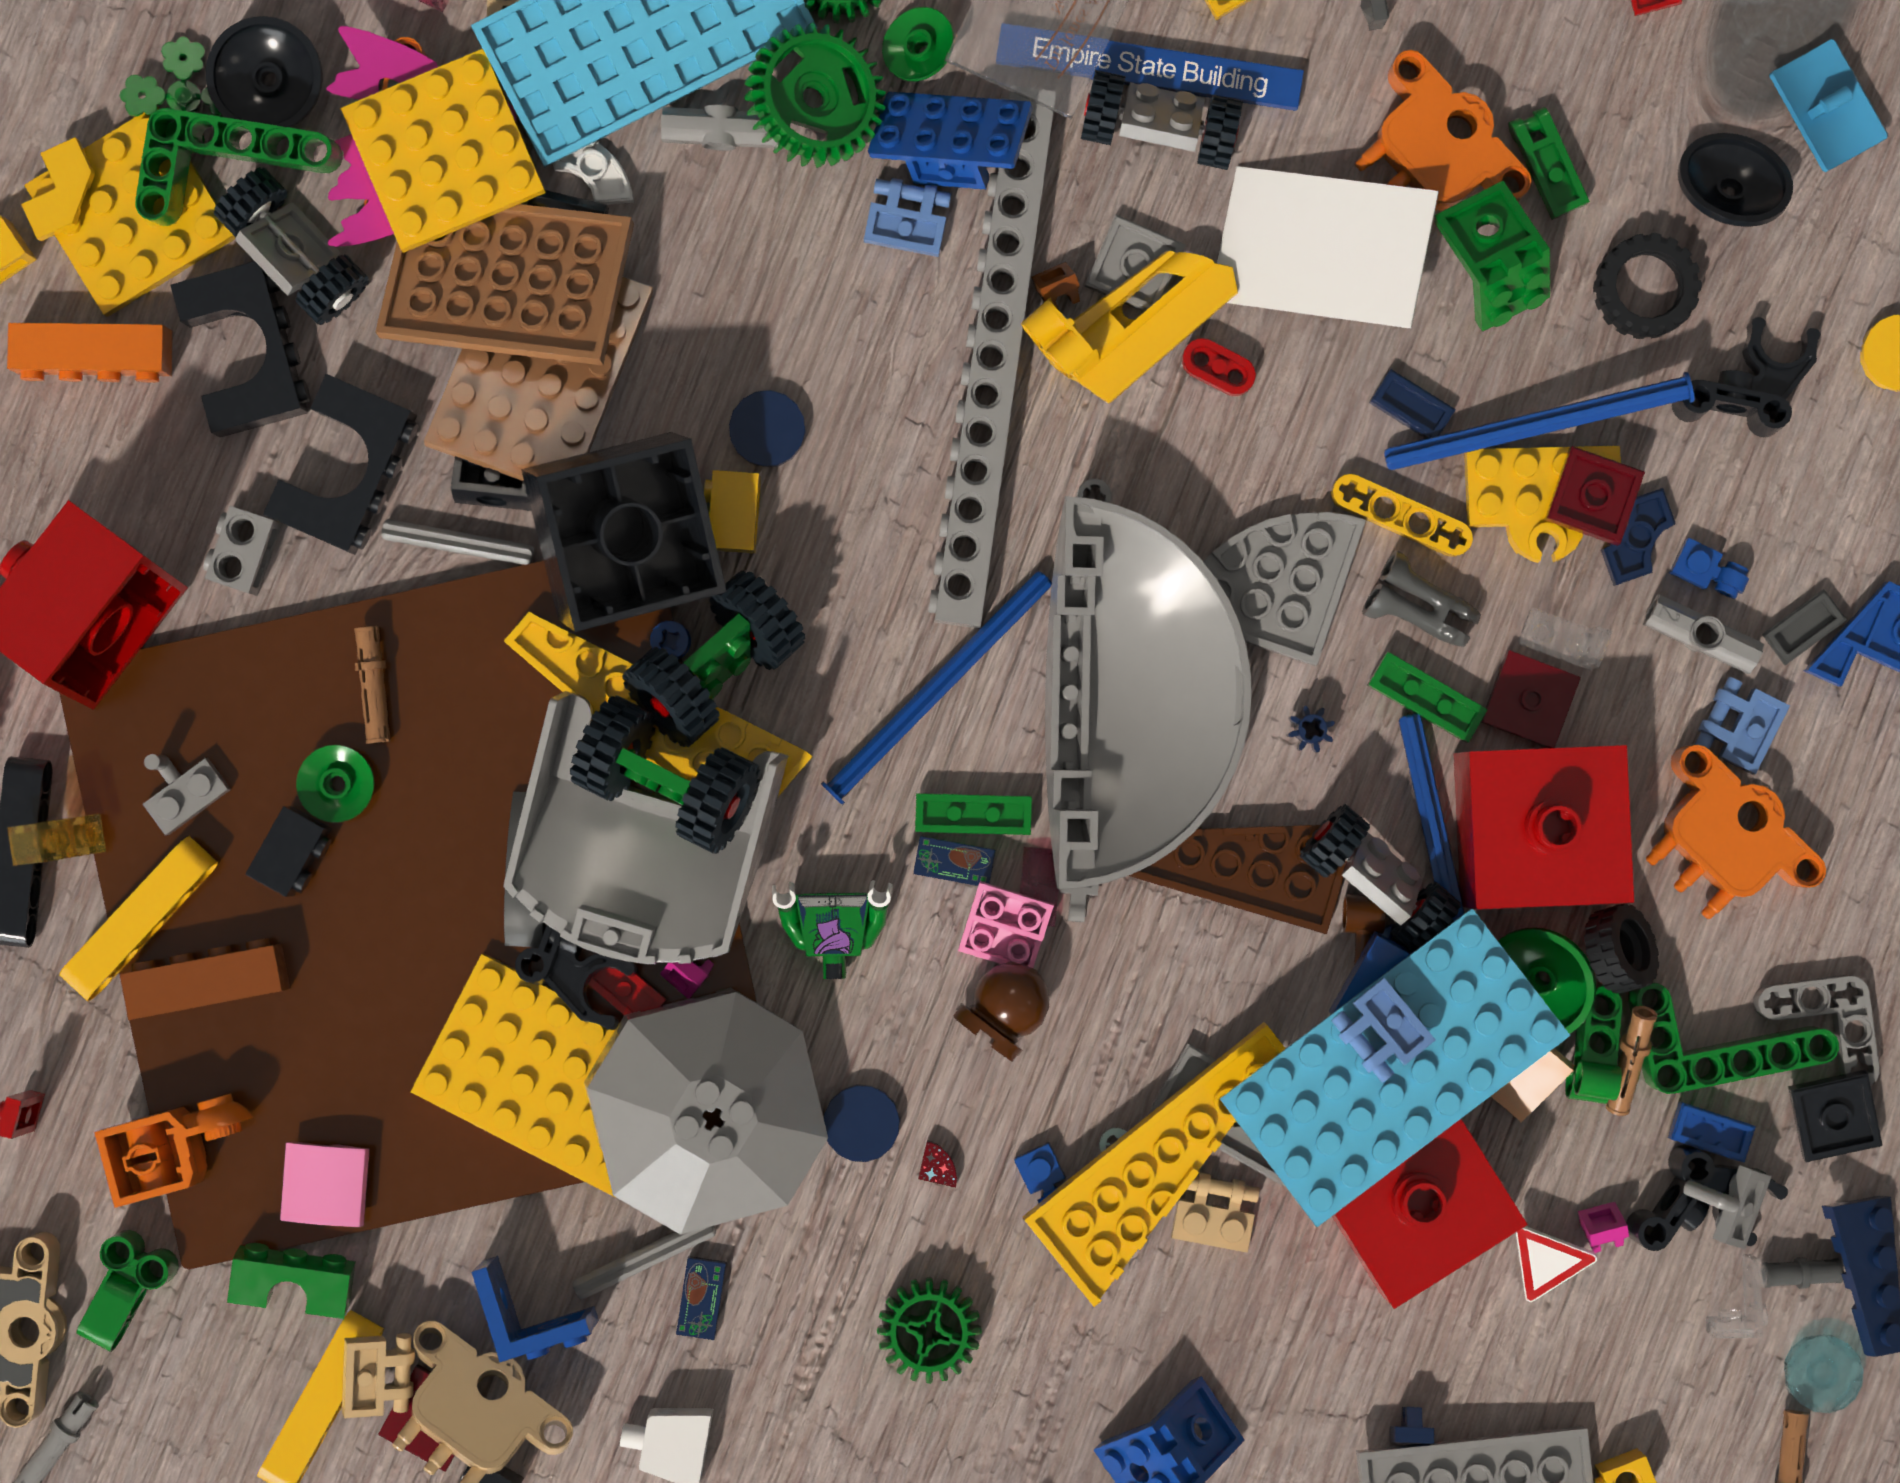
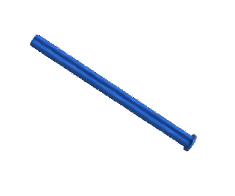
M1684 372L1683 377L1386 448L1384 456L1388 469L1396 470L1683 400H1689L1692 403L1695 401L1693 386L1689 373Z
M1041 571L1036 572L828 784L823 781L821 785L843 805L845 802L842 798L1044 595L1052 585L1050 579Z
M1418 714L1407 715L1399 718V726L1433 880L1461 902L1457 916L1452 918L1455 921L1465 912L1422 717Z

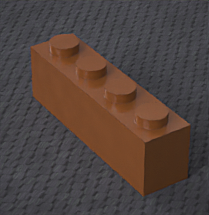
M269 938L245 942L247 950L232 953L231 945L208 949V958L194 960L193 953L169 957L170 965L156 967L155 960L131 964L132 972L120 974L128 1020L288 990L290 985L282 943L270 946Z

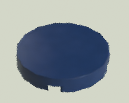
M772 390L754 392L743 398L733 410L729 422L730 440L737 453L750 464L762 467H777L792 460L802 448L806 433L804 417L797 404L785 394Z
M856 1084L842 1089L831 1099L824 1113V1122L828 1135L827 1142L838 1155L850 1161L869 1162L882 1157L892 1148L899 1134L900 1116L894 1101L886 1092L873 1086Z

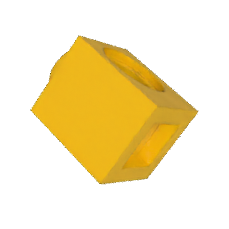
M1638 1448L1595 1464L1599 1477L1594 1479V1483H1616L1617 1477L1623 1472H1631L1632 1479L1630 1483H1657L1647 1457Z

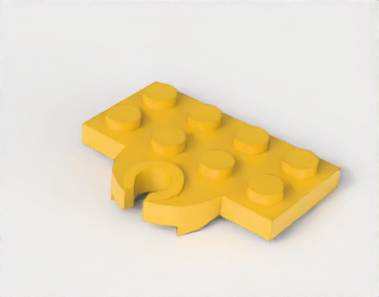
M1620 446L1577 447L1621 463ZM1570 447L1479 449L1464 453L1467 526L1469 528L1506 527L1508 542L1515 553L1536 563H1539L1542 557V552L1537 546V537L1542 533L1551 535L1556 541V548L1551 555L1553 562L1563 559L1574 551L1581 541L1583 534L1545 521Z

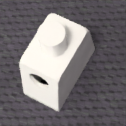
M653 1408L648 1414L646 1427L624 1423L620 1447L642 1450L639 1469L643 1472L674 1483H701L714 1409Z

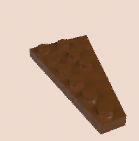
M1321 825L1197 829L1175 850L1154 864L1129 876L1327 934L1344 878L1342 873L1347 861L1345 860L1341 867L1338 866L1336 872L1330 874L1329 877H1323L1300 858L1301 850L1306 846L1305 843Z

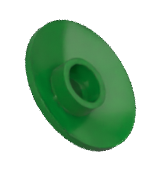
M918 7L904 12L893 21L884 36L882 55L887 68L895 76L906 81H921L935 75L945 66L952 54L955 42L953 27L945 15L933 8ZM927 45L926 49L919 53L920 49Z
M341 745L324 746L312 752L301 764L296 779L297 794L304 808L314 817L326 822H344L362 813L372 799L375 785L373 771L368 761L356 750ZM338 776L343 778L345 786L341 791H336L332 787L333 779Z

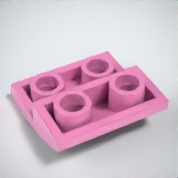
M980 881L958 951L999 964L1012 961L1034 968L1054 904Z
M302 1142L286 1143L280 1220L330 1226H364L369 1148L337 1144L326 1146Z

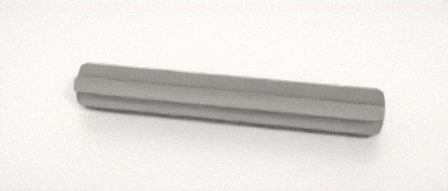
M385 520L382 529V538L388 541L515 564H530L534 555V547L529 544L396 520Z
M715 1226L681 1235L677 1232L670 1233L575 1279L572 1283L573 1289L579 1299H585L714 1237L716 1234Z

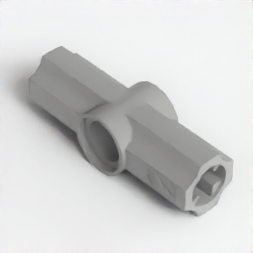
M707 105L704 109L663 107L661 116L662 142L702 144L704 148L719 151L734 150L736 146L774 148L776 145L773 139L762 143V139L767 133L764 128L753 130V126L759 121L758 115L748 116L746 111H738L735 107L727 105Z
M1660 594L1656 595L1645 615L1644 626L1685 644L1691 651L1702 652L1746 674L1752 672L1763 653L1764 643L1724 625L1716 617L1702 615ZM1700 624L1706 625L1711 631L1710 641L1706 645L1699 642L1696 637V630Z

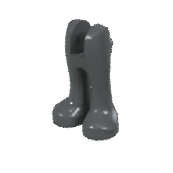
M1395 550L1384 565L1380 580L1426 601L1433 606V611H1428L1397 594L1391 588L1378 584L1368 596L1362 614L1373 619L1394 615L1414 624L1441 641L1458 647H1465L1470 637L1444 622L1450 612L1460 619L1478 624L1481 613L1462 598L1435 586L1412 570L1408 558L1400 551Z

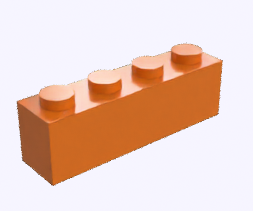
M8 323L7 369L19 374L20 379L25 381H44V375H59V380L80 382L83 381V375H97V380L102 382H121V376H136L135 380L138 382L156 383L159 382V376H172L173 331L164 325Z

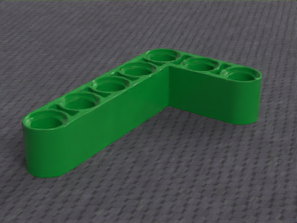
M160 108L153 112L147 123L135 207L143 218L156 224L170 226L176 223L183 210L192 153L317 173H331L336 171L341 165L343 152L334 140L319 132ZM172 121H176V132L173 136L167 138L165 132L167 125ZM213 126V139L204 144L202 139L203 133L207 128ZM250 132L252 141L247 148L241 150L240 139L244 134ZM288 138L289 148L287 152L278 156V143ZM322 144H326V156L322 160L315 162V149ZM166 159H170L171 167L169 172L161 176L159 173L161 163ZM163 197L164 208L155 215L153 211L154 203L157 199Z
M1653 982L1647 987L1629 991L1628 994L1631 1017L1634 1007L1643 1006L1642 996L1647 990L1653 989L1657 994V1003L1651 1008L1657 1013V1020L1654 1023L1653 1029L1661 1027L1665 1032V1040L1658 1047L1652 1046L1650 1054L1644 1059L1642 1071L1646 1083L1651 1088L1666 1094H1675L1825 1064L1832 1061L1839 1051L1837 1037L1831 1031L1815 1026H1806L1682 1051L1669 990L1665 986ZM1819 1034L1823 1040V1048L1819 1053L1813 1055L1810 1051L1809 1043L1814 1036ZM1782 1042L1785 1046L1786 1054L1781 1061L1775 1062L1771 1056V1051L1777 1043ZM1745 1050L1748 1055L1747 1065L1737 1070L1733 1063L1734 1056L1738 1051ZM1706 1057L1710 1062V1071L1706 1076L1699 1077L1695 1071V1066L1701 1058ZM1669 1065L1672 1068L1673 1077L1669 1083L1661 1085L1657 1079L1658 1071L1661 1067Z

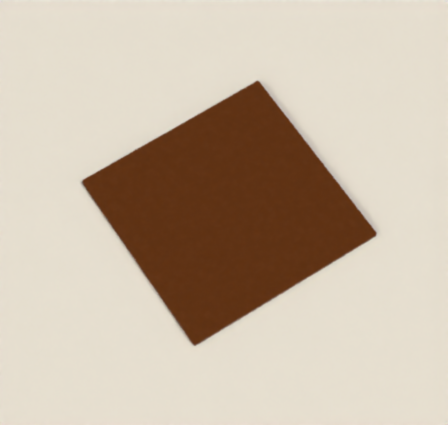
M544 561L140 649L94 710L59 693L107 919L186 837L190 836L218 862L217 867L119 972V975L132 972L131 964L155 960L156 967L170 965L169 957L193 953L194 960L208 958V949L231 945L232 953L247 950L245 942L269 938L270 946L282 943L290 985L288 990L129 1020L149 1115L179 1107L186 1108L190 1113L199 1111L197 1103L230 1093L232 1094L233 1101L245 1106L253 1115V1118L240 1122L243 1130L241 1132L206 1141L204 1133H201L208 1166L204 1181L189 1188L166 1194L183 1268L190 1270L231 1261L239 1246H245L249 1243H261L268 1246L271 1250H280L584 1182L411 1093V1090L481 954L485 953L515 969V962L519 953L528 948H537L505 946V888L503 885L506 871L509 820L513 792H527L549 701L552 697L563 692L507 645L504 640L527 613L530 612L634 664L652 648L650 636L653 629L664 621H674L671 607L574 632L558 620ZM379 626L382 660H386L387 667L383 669L391 741L366 744L359 671H355L354 664L358 663L354 628ZM682 658L678 659L679 663L682 664ZM341 745L352 748L359 752L372 768L375 782L372 799L365 810L351 820L344 822L320 820L311 815L299 800L296 789L299 768L307 756L324 746ZM150 754L165 755L170 759L180 775H183L203 759L208 758L231 790L170 835H165L143 806V803L168 786V783L158 770L146 768L144 759ZM338 776L333 779L332 787L336 791H341L345 786L343 778ZM631 779L630 786L660 794L658 793L660 785L655 792ZM283 806H293L332 828L328 835V838L332 839L331 844L325 855L321 859L315 858L309 872L313 873L306 889L302 893L296 892L295 896L285 897L246 875L248 868ZM739 922L728 953L714 958L709 957L692 961L695 965L702 966L709 959L714 965L708 977L690 998H698L716 993L719 990L733 988L757 1003ZM583 948L579 954V960L584 961L589 956L597 953ZM541 957L537 962H530L529 973L531 976H533L535 971L542 972L544 963ZM635 963L638 966L637 974L667 999L661 1007L665 1004L687 999L660 975L667 963ZM588 985L586 994L590 1006L603 1015L617 1017L620 1023L624 1015ZM716 1108L712 1113L708 1111L703 1113L702 1117L707 1121L706 1129L711 1130L714 1125L719 1127L723 1125L724 1121L720 1118V1109ZM302 1142L326 1146L337 1144L369 1148L364 1226H330L280 1220L286 1143Z

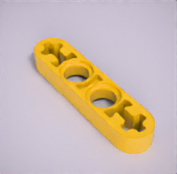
M1343 475L1332 486L1331 498L1340 509L1450 557L1459 556L1468 551L1472 545V531L1465 523L1358 475ZM1352 482L1355 484L1354 491L1362 496L1367 495L1368 489L1372 490L1374 494L1367 501L1365 511L1359 508L1364 501L1353 497L1348 502L1344 501V493L1339 490L1340 486L1346 487ZM1386 497L1392 500L1395 510L1390 518L1384 519L1376 515L1373 507L1376 499ZM1419 512L1427 516L1430 525L1426 533L1417 534L1410 529L1409 518L1412 514ZM1438 520L1444 523L1439 529L1443 532L1452 533L1455 529L1459 530V538L1464 540L1463 545L1458 544L1451 549L1448 547L1449 540L1441 535L1436 536L1435 542L1431 541L1429 538L1436 531Z

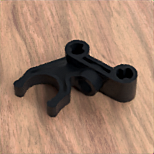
M1761 317L1754 318L1747 324V338L1742 354L1747 366L1754 372L1755 376L1743 371L1726 370L1720 372L1718 383L1706 380H1693L1691 382L1694 396L1698 399L1700 405L1695 407L1689 400L1672 403V410L1675 416L1684 422H1694L1699 420L1709 410L1747 417V425L1754 435L1759 437L1774 435L1791 419L1792 408L1786 399L1817 361L1816 352L1818 339L1821 335L1820 331L1810 328L1801 336L1802 351L1798 360L1791 363H1779L1767 356L1761 345V334L1766 321ZM1763 410L1769 411V415L1765 414ZM1770 418L1775 419V423L1770 422Z
M547 925L539 948H528L519 953L515 962L516 973L522 980L531 984L544 985L548 983L581 1021L596 1023L608 1030H615L619 1024L618 1018L612 1015L599 1014L588 1003L586 994L588 983L599 971L609 968L617 969L625 975L633 977L638 971V966L633 962L606 957L598 953L589 956L584 961H580L579 954L583 948L560 937L559 932ZM541 957L544 963L542 972L535 971L533 976H531L529 973L530 962H537Z
M1681 1145L1675 1148L1668 1159L1669 1169L1675 1178L1652 1212L1647 1209H1639L1628 1217L1626 1223L1628 1225L1629 1237L1650 1251H1659L1670 1243L1680 1226L1687 1231L1695 1230L1704 1221L1710 1205L1685 1195L1684 1186L1686 1182L1692 1180L1729 1195L1730 1181L1737 1173L1739 1167L1716 1165L1708 1154L1689 1145ZM1690 1161L1695 1164L1693 1170L1688 1167ZM1751 1168V1169L1760 1171V1172H1762V1173H1765L1764 1171H1762V1170H1760V1169H1758V1168ZM1770 1180L1767 1188L1769 1194L1780 1200L1786 1198L1788 1189L1774 1180ZM1712 1206V1214L1716 1222L1717 1216L1722 1209ZM1648 1225L1653 1227V1230L1649 1235L1644 1233L1645 1228ZM1751 1232L1747 1246H1753L1756 1243L1757 1235Z

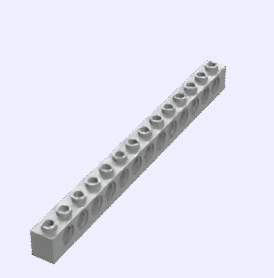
M1010 86L1009 98L1001 97V99L1031 102L1033 109L1028 125L1033 128L1034 134L1028 139H1023L1017 161L1024 162L1029 168V172L1025 176L1015 177L1009 173L1007 168H999L998 174H990L988 196H993L995 199L993 211L985 210L982 234H989L988 248H980L977 271L984 272L982 287H974L971 308L979 310L977 325L969 324L966 347L973 348L971 363L964 362L961 385L968 386L966 401L958 400L955 423L962 424L961 439L953 438L950 461H956L957 467L955 477H947L945 499H951L952 502L950 515L942 514L939 537H946L944 553L937 552L934 575H941L939 591L931 590L928 611L929 613H936V623L981 628L1023 331L1021 322L1025 317L1056 93ZM1008 199H1017L1023 204L1024 209L1017 215H1009L1003 210L1002 205ZM1004 236H1010L1018 242L1019 246L1012 253H1004L997 247L998 240ZM998 274H1006L1012 279L1013 286L1007 291H999L993 287L992 279ZM998 311L1005 314L1008 319L1007 325L1001 329L991 328L986 322V318L990 313ZM988 349H994L1000 352L1003 360L996 367H987L981 361L982 353ZM982 387H990L996 392L997 399L991 405H982L975 398L976 392ZM980 424L987 426L992 432L991 439L982 444L974 442L970 437L971 429ZM973 462L981 463L987 471L984 479L977 482L969 480L964 473L968 464ZM973 500L980 505L981 513L976 519L968 520L960 515L959 507L964 501ZM960 538H969L975 543L976 551L968 558H961L954 552L953 546L955 542ZM955 576H964L969 580L971 588L967 594L955 596L948 589L949 581Z

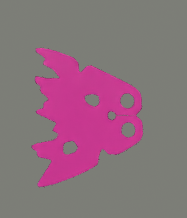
M340 26L338 31L360 66L358 69L338 73L335 77V82L326 89L332 94L361 100L379 92V81L383 78H389L401 83L437 68L438 64L429 57L398 42L369 31ZM507 101L516 122L515 110L513 106ZM352 134L335 140L344 152V159L351 166L339 175L338 184L329 191L328 199L331 201L367 199L368 203L358 213L341 221L344 231L329 239L328 245L334 247L351 246L394 234Z

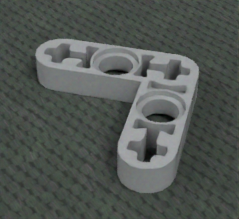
M1840 975L1770 984L1761 987L1756 992L1753 1001L1754 1008L1760 1016L1766 1019L1784 1020L1832 1013L1834 1033L1839 1041L1837 1056L1840 1074L1851 1073V1068L1857 1066V1055L1851 1052L1848 1053L1847 1048L1861 1049L1866 1047V1053L1858 1052L1859 1061L1868 1066V1071L1866 1072L1869 1076L1870 1085L1877 1080L1880 1067L1870 992L1867 984L1862 979L1851 975ZM1847 983H1849L1850 987L1857 988L1858 995L1852 996L1851 1003H1849L1847 998H1831L1830 991L1846 990ZM1812 986L1819 990L1821 1001L1815 1008L1809 1009L1804 1006L1801 997L1803 991ZM1792 988H1793V990H1792V996H1791V994H1790V992H1789V989H1792ZM1771 992H1773L1775 997H1791L1793 1005H1777L1775 1007L1776 1012L1773 1013L1772 1008L1765 1007L1764 1001L1769 1000ZM1853 1020L1860 1021L1864 1028L1862 1038L1856 1042L1849 1041L1845 1035L1846 1025Z

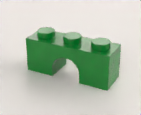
M261 1243L240 1245L232 1260L227 1303L266 1308L273 1295L274 1285L287 1281L299 1285L304 1290L307 1298L305 1314L344 1319L350 1306L356 1261L346 1260L344 1256L338 1254H327L323 1257L307 1255L306 1251L296 1248L286 1249L285 1251L271 1250L268 1246Z

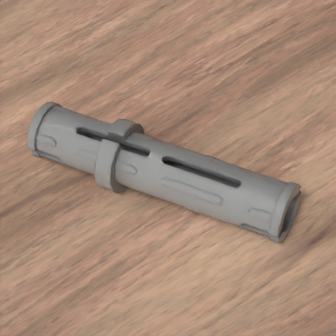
M78 1392L61 1418L54 1419L51 1423L50 1433L12 1483H42L70 1443H76L80 1438V1430L92 1413L99 1407L98 1402L93 1400L89 1404L88 1402L92 1397L84 1392Z

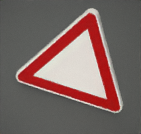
M1527 1226L1516 1232L1525 1298L1529 1302L1537 1300L1597 1261L1595 1252Z

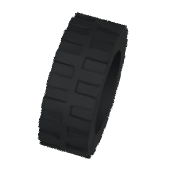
M1623 903L1591 914L1585 926L1584 942H1586V954L1589 957L1590 966L1594 970L1598 981L1602 982L1607 990H1612V993L1615 994L1651 985L1658 975L1659 951L1656 946L1655 935L1652 933L1651 926L1644 918L1642 912L1638 911L1633 905L1628 906V903Z

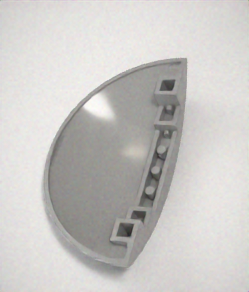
M1065 496L1053 569L1045 683L1047 797L1057 889L1088 887L1132 875L1154 864L1175 850L1191 836L1211 814L1225 793L1236 771L1245 745L1252 697L1251 670L1239 620L1223 588L1201 558L1177 536L1140 513L1104 501Z

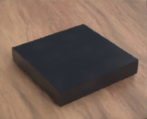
M1865 1070L1788 1086L1802 1157L1805 1162L1883 1146L1869 1076Z

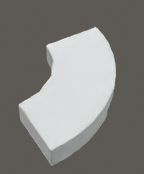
M597 141L553 163L555 171L572 173L584 180L591 189L594 202L607 205L634 203L632 188L619 161Z

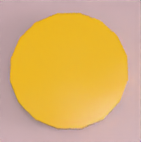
M1892 315L1876 322L1866 332L1863 338L1862 351H1860V362L1866 376L1876 386L1885 390L1889 389L1900 392V315Z

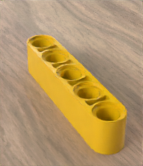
M190 836L183 839L69 960L59 975L86 1001L89 1002L94 999L217 867L218 862Z
M353 1310L347 1313L264 1460L257 1477L268 1483H300L342 1408L344 1338L382 1336L385 1328Z

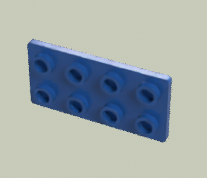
M888 92L883 103L886 108L879 115L882 123L879 127H875V136L871 139L868 153L871 158L904 160L914 184L986 190L990 178L986 167L1013 169L1016 166L1033 108L1030 101Z

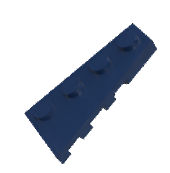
M1874 1196L1822 1205L1825 1219H1831L1835 1235L1831 1236L1834 1251L1841 1253L1846 1272L1841 1274L1845 1288L1852 1291L1855 1301L1851 1309L1864 1354L1879 1357L1900 1352V1290L1891 1197Z

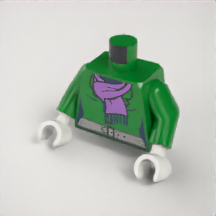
M872 880L868 893L795 894V885L793 882H789V892L786 894L778 893L776 885H773L772 899L774 905L778 908L782 927L794 946L804 950L808 957L823 956V979H845L846 956H861L862 950L874 945L886 925L888 903L891 900L893 890L891 883H888L886 892H877L874 888L875 880Z

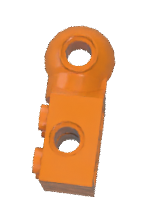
M230 1093L197 1103L199 1111L190 1113L186 1108L179 1107L94 1132L114 1208L186 1189L203 1182L208 1166L201 1133H204L206 1141L241 1132L243 1130L240 1122L253 1118L251 1112L242 1104L233 1101L232 1094Z

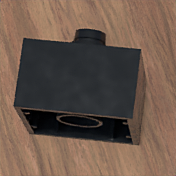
M669 432L521 469L559 621L574 632L727 592L691 438Z

